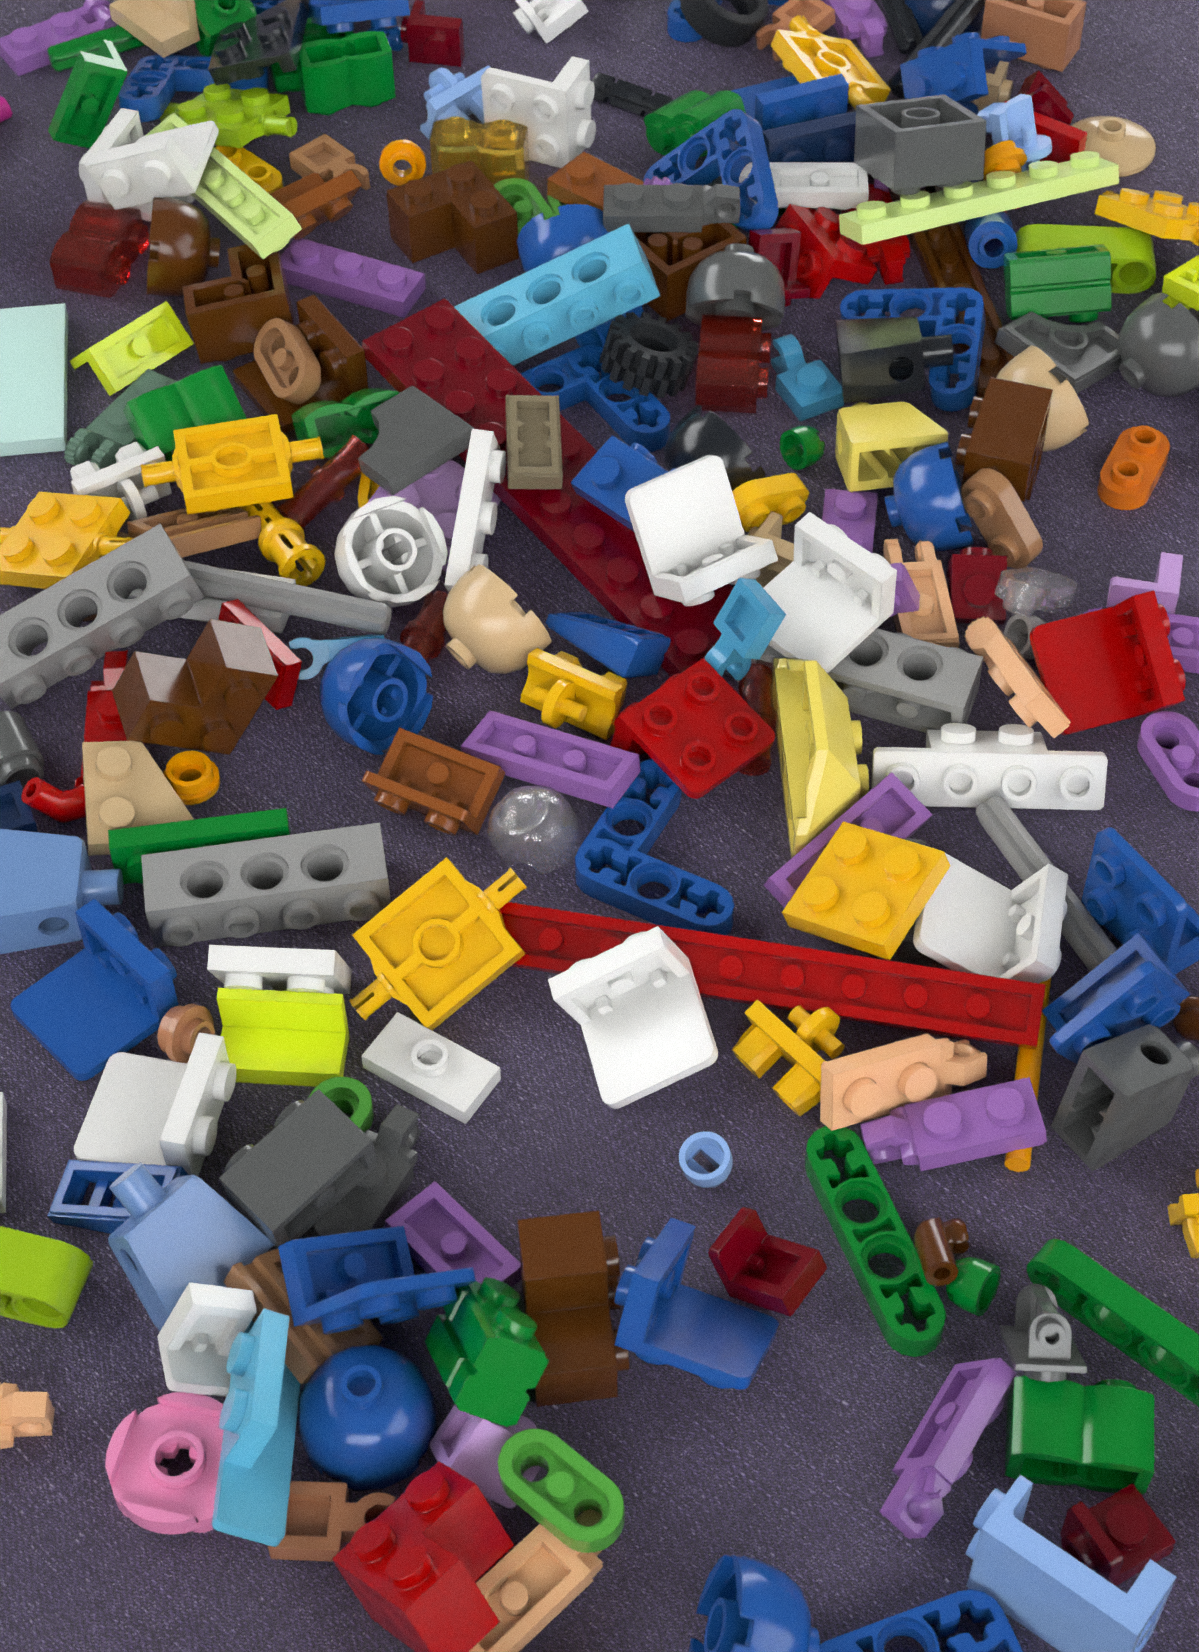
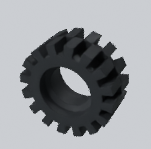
M634 312L626 313V317L620 314L610 324L600 356L601 369L604 373H611L609 379L614 383L623 381L622 388L628 391L635 387L640 389L639 395L648 396L649 391H651L656 398H664L665 393L673 397L678 394V391L683 392L686 388L698 353V344L696 341H691L693 336L688 331L680 332L682 326L673 323L671 326L666 324L667 318L658 316V319L654 320L651 319L650 313L643 312L640 318Z

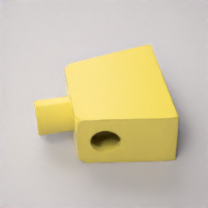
M859 402L852 407L841 408L837 413L835 455L849 492L893 487V477L899 465L911 454L926 447L948 441V432L907 402L873 405L867 402Z

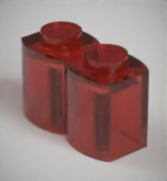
M89 200L82 202L73 215L69 230L59 238L50 258V266L56 288L107 298L113 297L121 285H126L130 277L131 265L139 254L145 252L148 245L149 231L148 227L143 225L141 210L130 207L115 210L111 204Z
M702 315L696 373L695 406H702L703 411L756 413L757 398L767 399L769 368L760 367V363H770L772 333L762 332L763 317Z

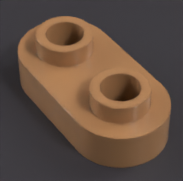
M274 318L265 323L255 340L254 358L277 397L293 404H302L310 399L320 387L321 368L319 361L297 326L280 318Z
M979 469L962 486L961 495L964 508L974 519L988 544V548L993 550V555L1007 556V567L1023 569L1041 553L1043 548L1041 536L1009 480L993 469Z

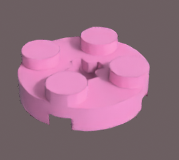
M172 1392L157 1397V1405L146 1408L139 1415L135 1409L126 1416L116 1428L109 1442L105 1468L117 1506L123 1515L129 1517L133 1523L155 1533L176 1535L191 1531L206 1533L214 1530L212 1527V1516L224 1431L219 1428L223 1404L203 1394ZM179 1449L189 1450V1458L194 1466L188 1472H183L182 1475L169 1476L167 1468L160 1465L163 1458L174 1459Z

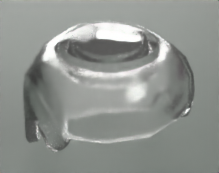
M537 785L511 789L494 806L489 815L487 826L489 841L492 847L497 850L499 856L509 866H513L515 862H525L540 874L549 873L568 863L581 846V827L576 813L570 803L553 788Z

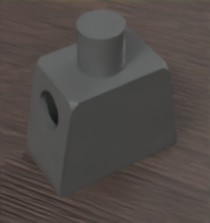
M1152 1025L1143 1026L1082 1051L1051 1127L1092 1172L1099 1169L1168 1124L1173 1118L1190 1080L1199 1075V1051L1187 1041H1180L1174 1044L1158 1027Z

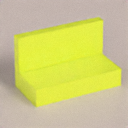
M165 301L91 346L69 362L74 370L88 362L109 396L137 380L147 369H155L194 343L168 301Z
M218 988L216 999L223 1025L221 1036L224 1037L229 1063L236 1065L237 1083L316 1087L327 1079L343 1077L350 1037L343 994Z

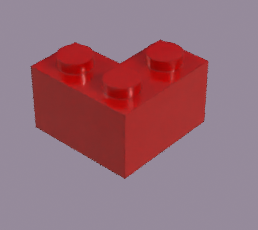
M438 1461L428 1471L415 1477L409 1483L405 1492L375 1520L359 1528L353 1535L351 1542L337 1553L332 1560L370 1618L413 1651L469 1652L500 1622L475 1582L508 1552L514 1544L477 1484Z

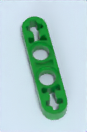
M824 1126L814 1131L808 1139L804 1166L807 1177L885 1340L892 1349L902 1355L911 1357L927 1355L935 1350L941 1342L946 1318L944 1305L934 1285L929 1284L925 1279L917 1251L862 1140L847 1127L832 1131L827 1126ZM832 1150L837 1158L846 1156L844 1175L847 1180L839 1184L840 1173L835 1162L832 1159L823 1160L825 1151ZM851 1200H867L875 1206L878 1215L870 1222L857 1223L845 1216L842 1207ZM889 1253L900 1258L905 1266V1270L895 1278H883L873 1273L868 1265V1261L877 1254ZM908 1292L907 1305L916 1320L926 1319L924 1331L917 1332L912 1324L902 1325L904 1304L900 1297Z
M1056 1238L1049 1239L1026 1266L1030 1281L1033 1284H1042L1048 1287L1056 1297L1057 1306L1199 1407V1334L1073 1245Z

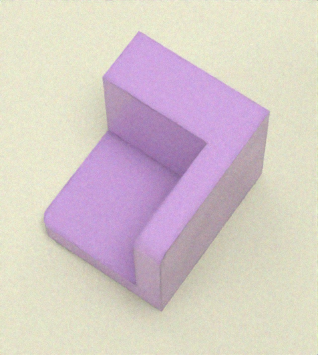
M1161 552L1155 582L1112 577L1109 584L1106 608L1115 606L1131 596L1154 590L1158 604H1162L1167 613L1174 614L1180 590L1183 555Z
M455 1404L429 1445L437 1462H442L476 1483L484 1497L511 1509L517 1504L506 1495L502 1488L498 1470V1457L503 1445L510 1437L520 1431L537 1429L533 1421L521 1415L516 1425L505 1427L460 1411ZM533 1466L528 1468L524 1472L523 1477L528 1481H533L541 1467Z

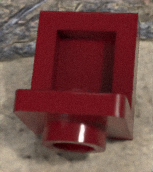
M415 0L410 15L403 16L401 23L402 43H408L409 62L461 67L465 57L462 18L426 15L424 0Z
M1037 70L1025 78L1017 96L1020 94L1032 96L1034 112L1070 125L1074 114L1067 107L1068 102L1041 71Z
M792 228L750 230L748 245L754 248V253L766 257L774 264L783 278L785 306H790L792 299L810 298L811 287L796 281L801 232Z
M985 547L963 548L960 550V554H952L947 564L946 577H949V596L955 622L972 624V621H976L977 618L980 619L984 616L985 618L989 617L996 625H1003L1006 621L1007 556L993 555V550Z
M742 1207L708 1251V1256L730 1297L789 1317L794 1314L827 1270L826 1263L819 1250L767 1234L756 1210Z

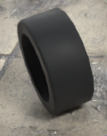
M680 0L681 10L692 28L710 42L724 47H740L749 42L764 21L769 10L768 0H727L735 7L739 15L729 12L715 0Z

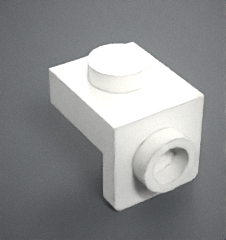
M514 0L519 8L513 14L528 35L536 30L544 42L548 44L585 15L588 9L582 0H532L530 3L527 0Z
M188 1283L157 1336L166 1386L169 1390L193 1394L227 1396L231 1374L227 1373L226 1366L231 1346L237 1334L245 1332L257 1313L252 1290Z

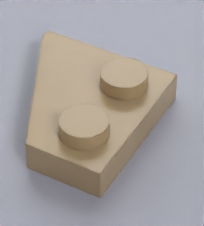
M82 742L88 856L110 855L108 830L194 820L142 742Z

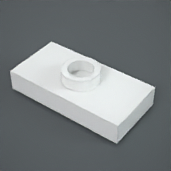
M399 1012L394 1015L361 1056L364 1069L464 1124H467L501 1080L499 1066Z

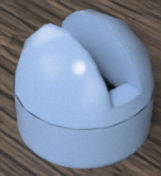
M708 1131L695 1133L684 1141L679 1151V1163L685 1177L691 1183L701 1188L719 1186L727 1179L733 1165L731 1151L727 1142L716 1133ZM701 1152L717 1169L709 1173L693 1158Z

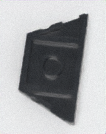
M285 0L245 22H237L222 29L219 33L220 36L216 39L208 66L215 85L232 83L241 79L249 80L262 77L265 74L263 68L275 63H279L283 73L297 70L310 10L307 1Z

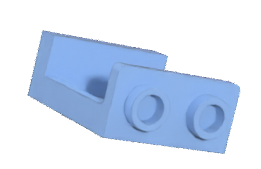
M1020 1475L1006 1494L997 1488L994 1489L980 1508L973 1522V1526L979 1530L966 1551V1555L973 1560L967 1587L985 1592L993 1597L1005 1614L1060 1652H1141L1154 1632L1176 1576L1150 1559L1126 1594L1022 1523L1033 1487L1031 1481Z

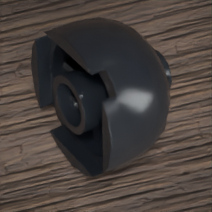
M696 405L680 420L669 434L664 447V462L668 471L672 468H679L706 455L720 457L724 463L732 491L745 482L766 477L761 465L753 472L745 459L752 451L741 437L711 410L704 417H701L702 406Z

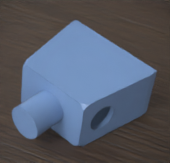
M0 829V954L80 941L82 936L75 911L94 898L101 905L122 904L124 887L121 869L92 870L85 842L78 836Z
M142 1162L124 1172L109 1187L130 1213L131 1217L110 1234L108 1243L153 1324L159 1331H161L188 1283L227 1287L223 1281L234 1264L241 1262L244 1266L254 1261L256 1256L266 1253L274 1246L265 1234L207 1183L194 1174L177 1177L162 1188Z

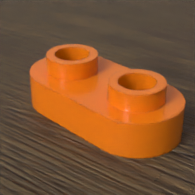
M1136 426L1124 430L1119 435L1101 469L1097 487L1099 498L1108 506L1119 510H1134L1146 504L1167 463L1170 449L1167 437L1150 426Z

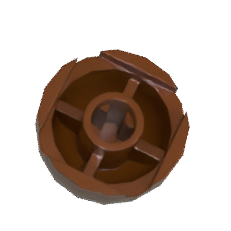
M167 197L153 198L149 237L150 254L147 269V294L162 297L183 296L182 287L205 282L209 267L219 268L221 238L211 237L209 220L199 208L189 202Z

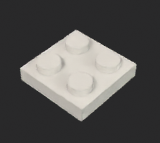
M209 945L207 970L224 984V988L350 994L352 970L336 950Z

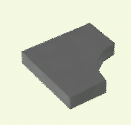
M1029 312L1001 327L995 340L997 345L1013 357L1031 345L1041 349L1057 365L1048 372H1051L1060 383L1067 379L1076 394L1119 370V365L1122 363L1118 349L1119 334L1100 321L1089 325H1065L1047 320L1034 312Z
M412 385L371 410L374 425L379 430V435L373 446L358 458L361 471L391 495H394L469 448L471 431L474 427Z

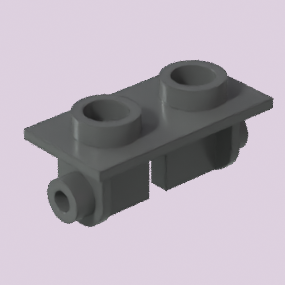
M1031 1284L1024 1287L1016 1298L1015 1326H999L1000 1335L1015 1371H1025L1026 1377L1046 1382L1065 1380L1067 1373H1087V1366L1072 1338L1071 1326L1068 1320L1057 1312V1300L1054 1293L1042 1284Z

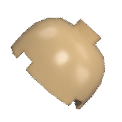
M1031 345L1000 370L996 378L1053 389L1043 452L1055 451L1087 431L1085 427L1089 425L1084 407L1069 381L1066 379L1060 383L1051 372H1048L1057 365L1041 349Z
M480 564L474 565L449 591L443 608V624L452 640L446 647L453 657L467 669H470L476 663L490 673L508 674L521 670L527 665V658L530 652L536 648L544 650L551 644L552 640L535 613L531 609L525 613L514 600L518 594L495 573Z

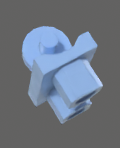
M489 65L467 78L461 72L453 75L448 69L443 67L430 73V89L424 92V98L427 101L428 120L421 124L420 131L428 139L440 133L453 146H456L466 140L472 132L474 123L469 119V115L474 114L484 124L481 76L487 68H491Z
M1020 94L1006 103L994 102L979 111L978 116L987 121L986 134L992 135L993 145L1002 141L1012 140L1017 148L1024 150L1027 161L1021 167L1022 172L1028 170L1029 164L1039 162L1040 159L1047 157L1052 152L1050 137L1036 133L1032 96Z

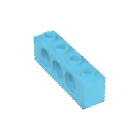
M628 223L454 307L513 366L605 323L620 314L622 315L660 297V293L648 259Z

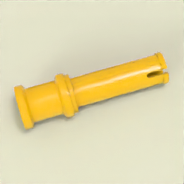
M272 502L238 507L248 511V517L254 515L260 517L259 551L268 561L275 562L278 565L279 577L295 579L296 584L301 586H308L319 578L325 567V557L317 546L308 544L304 540V530L297 521L286 517L283 518ZM296 560L304 569L303 571L300 572L296 568Z

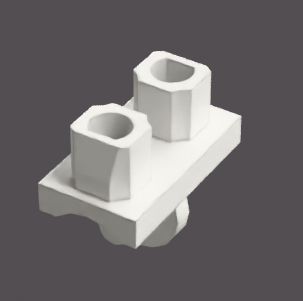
M134 442L119 449L115 455L116 463L100 469L96 463L86 461L72 467L70 470L74 494L121 498L130 511L129 518L131 521L147 517L144 505L172 494L169 483L144 487L141 464L165 462V455L158 446L146 450L138 442Z

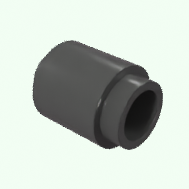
M0 711V786L20 780L24 789V786L32 778L38 777L43 780L44 758L23 717L13 711Z

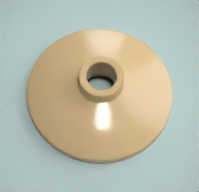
M1095 116L1080 120L1071 125L1088 132L1085 151L1098 152L1100 158L1119 165V177H1126L1141 172L1154 159L1156 145L1153 137L1145 128L1133 121L1113 116Z

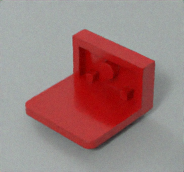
M1154 590L1131 596L1112 607L1041 624L1031 630L1029 639L1041 682L1071 722L1069 727L1060 733L1061 735H1069L1158 712L1186 701L1183 693L1186 686L1185 673L1181 663L1176 658H1173L1167 637L1170 633L1169 617L1164 606L1158 604Z
M702 658L682 673L674 674L668 678L659 689L640 702H634L627 706L614 721L616 728L610 746L639 754V756L646 752L688 797L698 799L770 749L775 739V732L719 673Z

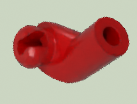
M38 777L32 778L24 786L21 795L23 803L61 823H67L86 817L83 778L78 777L75 780L74 788L62 791Z

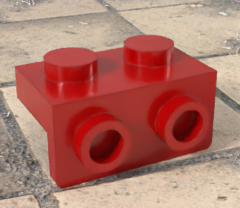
M789 204L775 229L792 228L801 232L796 281L811 287L810 298L820 299L832 278L868 285L878 270L865 254L866 247L840 234L839 215L826 207H818L817 210Z

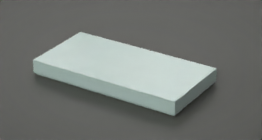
M66 304L0 309V457L65 451V446L67 445L68 313Z

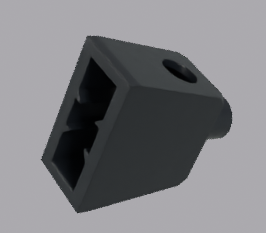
M891 317L835 320L839 371L844 403L921 391L925 388L924 368L951 366L954 363L951 334L922 337L918 318Z

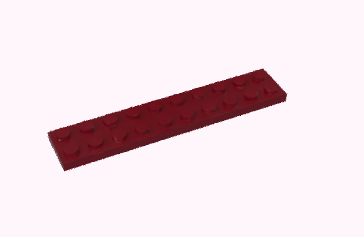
M446 298L362 340L365 358L396 391L402 392L413 385L474 427V429L494 432L501 449L500 451L506 452V470L503 482L495 483L493 492L618 622L661 633L671 639L661 667L670 677L674 674L682 673L702 658H705L722 634L713 622L733 587L730 584L724 585L714 590L715 596L711 600L695 606H684L682 602L654 595L635 532L576 494L570 482L598 451L561 414L562 489H508L506 395L541 394ZM468 449L459 454L465 463Z

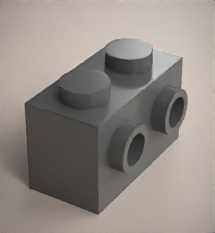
M318 1089L305 1101L297 1100L286 1107L278 1116L274 1129L256 1145L248 1144L238 1150L228 1161L225 1173L219 1177V1180L229 1203L265 1234L274 1244L273 1247L277 1249L278 1246L290 1240L299 1239L378 1166V1161L372 1140Z

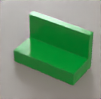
M103 39L97 55L83 51L79 52L48 129L53 141L90 149L102 134L128 73L112 41Z

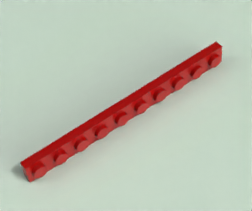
M508 902L499 909L506 930L526 953L511 967L560 974L569 970L574 963L580 960L593 958L622 944L633 934L647 932L658 926L689 958L701 997L751 1005L758 999L765 1007L789 1011L800 1005L810 1014L820 1008L829 1007L840 1016V1019L1035 1050L1037 1048L1045 984Z

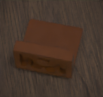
M314 294L296 301L299 323L295 325L301 330L321 368L320 387L310 399L302 404H293L277 397L270 388L256 360L233 370L234 380L263 415H278L280 429L283 434L295 429L292 415L301 407L317 401L341 403L352 393L369 388L365 350Z

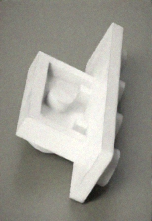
M948 723L943 725L941 730L927 729L926 748L876 747L873 750L871 789L892 772L924 806L977 808L992 796H999L1004 799L1010 808L1101 810L1104 807L1108 759L1103 752L1048 751L1042 733L1034 732L1033 728L1025 725L1007 724L1000 726L999 731H976V728L969 724Z

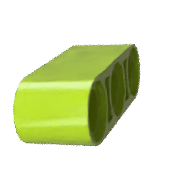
M1031 224L1020 228L1016 232L1018 242L1016 252L1104 244L1111 255V293H1140L1151 287L1156 279L1153 238L1150 234L1135 228Z
M0 1226V1316L47 1328L57 1329L65 1327L70 1320L93 1268V1261L85 1252L72 1244Z

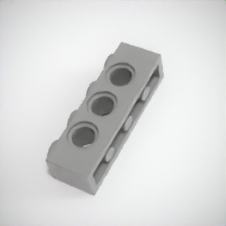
M161 524L0 615V697L11 709L19 704H27L39 699L44 695L47 688L68 676H76L89 670L97 659L105 655V652L133 645L143 637L146 631L165 620H173L185 615L193 607V604L205 598ZM139 587H146L140 596L128 599L132 591ZM97 614L91 624L79 628L81 622L86 617ZM48 642L42 652L31 656L36 646Z
M877 628L827 674L847 696L850 712L927 733V729L941 730V727L948 723H967L979 691L983 657L968 653L960 648L945 647L915 639L904 633H893ZM768 645L759 660L751 659V667L746 674V683L772 690L773 659L784 658L785 656Z
M380 822L141 855L145 913L154 948L164 946L181 947L194 942L228 937L245 938L257 933L285 929L302 930L311 928L314 925L349 920L366 921L373 918L391 903Z

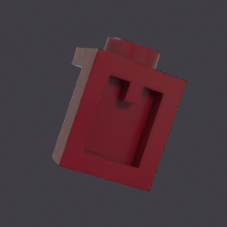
M1133 1483L1089 1509L1082 1501L1068 1508L1060 1533L1063 1551L1115 1586L1141 1572L1150 1559L1156 1563L1171 1554L1176 1543Z

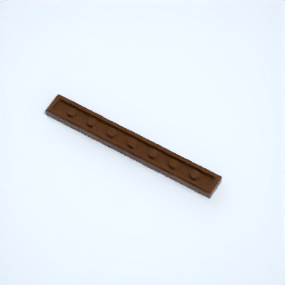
M936 185L926 186L925 191L929 193L943 190V188ZM890 189L894 202L899 201L900 194L893 193ZM956 222L907 234L929 288H971L978 291L983 297L985 329L976 395L983 398L989 378H996L1000 370L1014 357L995 343L998 331L1003 326L977 265L970 256L959 223ZM965 311L959 312L958 317H956L957 324H965ZM953 344L956 354H962L970 348L966 344Z

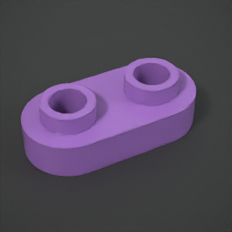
M1171 711L1151 714L1141 725L1137 742L1138 752L1170 801L1182 809L1198 812L1199 730L1189 718L1182 714Z

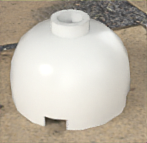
M389 496L375 498L351 514L337 536L334 556L338 574L352 594L358 598L385 603L389 607L410 605L435 589L439 583L437 580L441 575L442 566L447 562L448 551L444 532L429 511L423 507L417 509L412 504L403 502L405 498Z

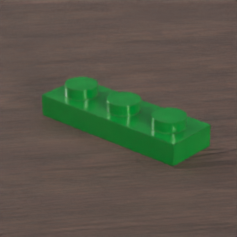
M287 808L108 830L109 851L114 869H121L123 884L143 883L141 855L291 835Z

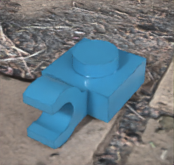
M792 334L773 340V346L780 354V356L771 359V365L778 374L776 375L775 390L800 422L844 406L842 386L821 359L807 364L802 348L796 337Z
M739 578L713 622L722 634L704 659L721 677L725 669H727L735 680L740 681L743 679L751 667V659L759 660L786 616V613L756 579Z
M369 634L321 640L298 637L289 642L290 649L306 648L313 655L312 665L306 669H300L298 679L307 680L315 677L321 671L324 664L330 662L341 649L362 639H385V635Z

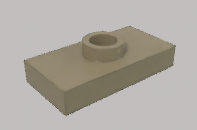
M506 395L508 489H562L563 472L559 396Z

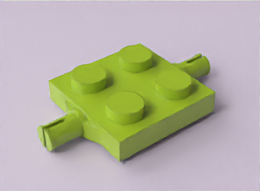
M210 84L204 87L203 93L190 101L181 104L170 102L159 118L163 122L175 113L188 125L213 121L219 129L214 145L242 148L253 139L263 135L270 136L274 134L293 137L297 132L296 119L294 117H285L291 113L288 95L269 93L268 89L262 87L240 90L232 89L229 84Z

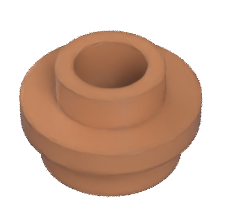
M194 1003L171 1008L164 1015L159 1025L157 1039L160 1049L167 1054L171 1061L187 1064L199 1032L215 1035L212 1014L206 1007Z

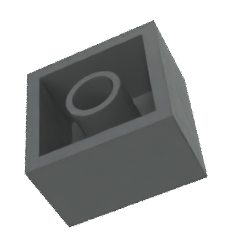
M945 94L856 105L854 162L870 173L872 178L881 181L893 193L900 195L919 193L920 187L936 185L943 188L957 186L965 181L983 179L987 121Z

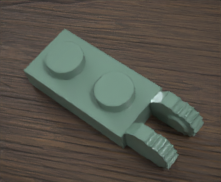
M147 369L93 420L86 429L80 428L74 433V437H70L63 452L65 453L64 458L66 462L76 466L91 459L90 462L96 463L100 469L115 464V455L119 449L137 442L123 412L126 403L142 394L177 381Z

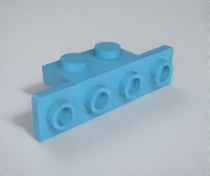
M264 1308L255 1323L251 1321L245 1332L237 1334L227 1360L226 1370L227 1373L231 1374L229 1392L224 1401L219 1419V1428L224 1431L212 1527L219 1532L276 1547L284 1538L286 1530L300 1383L285 1364L290 1316Z

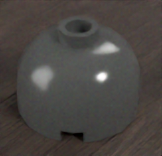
M738 243L726 245L724 251L713 253L702 260L689 278L686 291V318L694 324L719 330L720 321L736 323L735 332L746 333L775 328L781 324V317L784 319L785 292L783 278L778 268L766 257L754 253L752 246Z
M1156 293L1137 306L1127 317L1120 331L1118 349L1122 363L1119 365V370L1126 382L1135 389L1142 387L1145 391L1161 397L1185 395L1199 387V322L1181 303L1170 308L1167 304L1161 302L1169 295Z

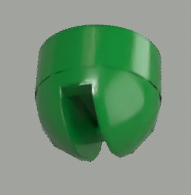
M805 425L783 432L780 438V451L784 461L790 468L801 470L814 465L821 459L826 445L825 441H820L818 436L820 432L817 429Z
M966 1257L956 1260L958 1275L954 1281L946 1285L947 1295L950 1301L960 1309L976 1316H982L988 1310L996 1295L1001 1278V1269L999 1266L980 1258Z

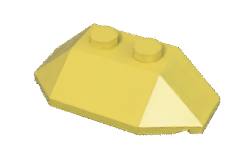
M784 657L773 659L771 698L791 858H793L869 792V774L867 764H857L856 755L862 754V727L860 720H851L847 696L816 660Z

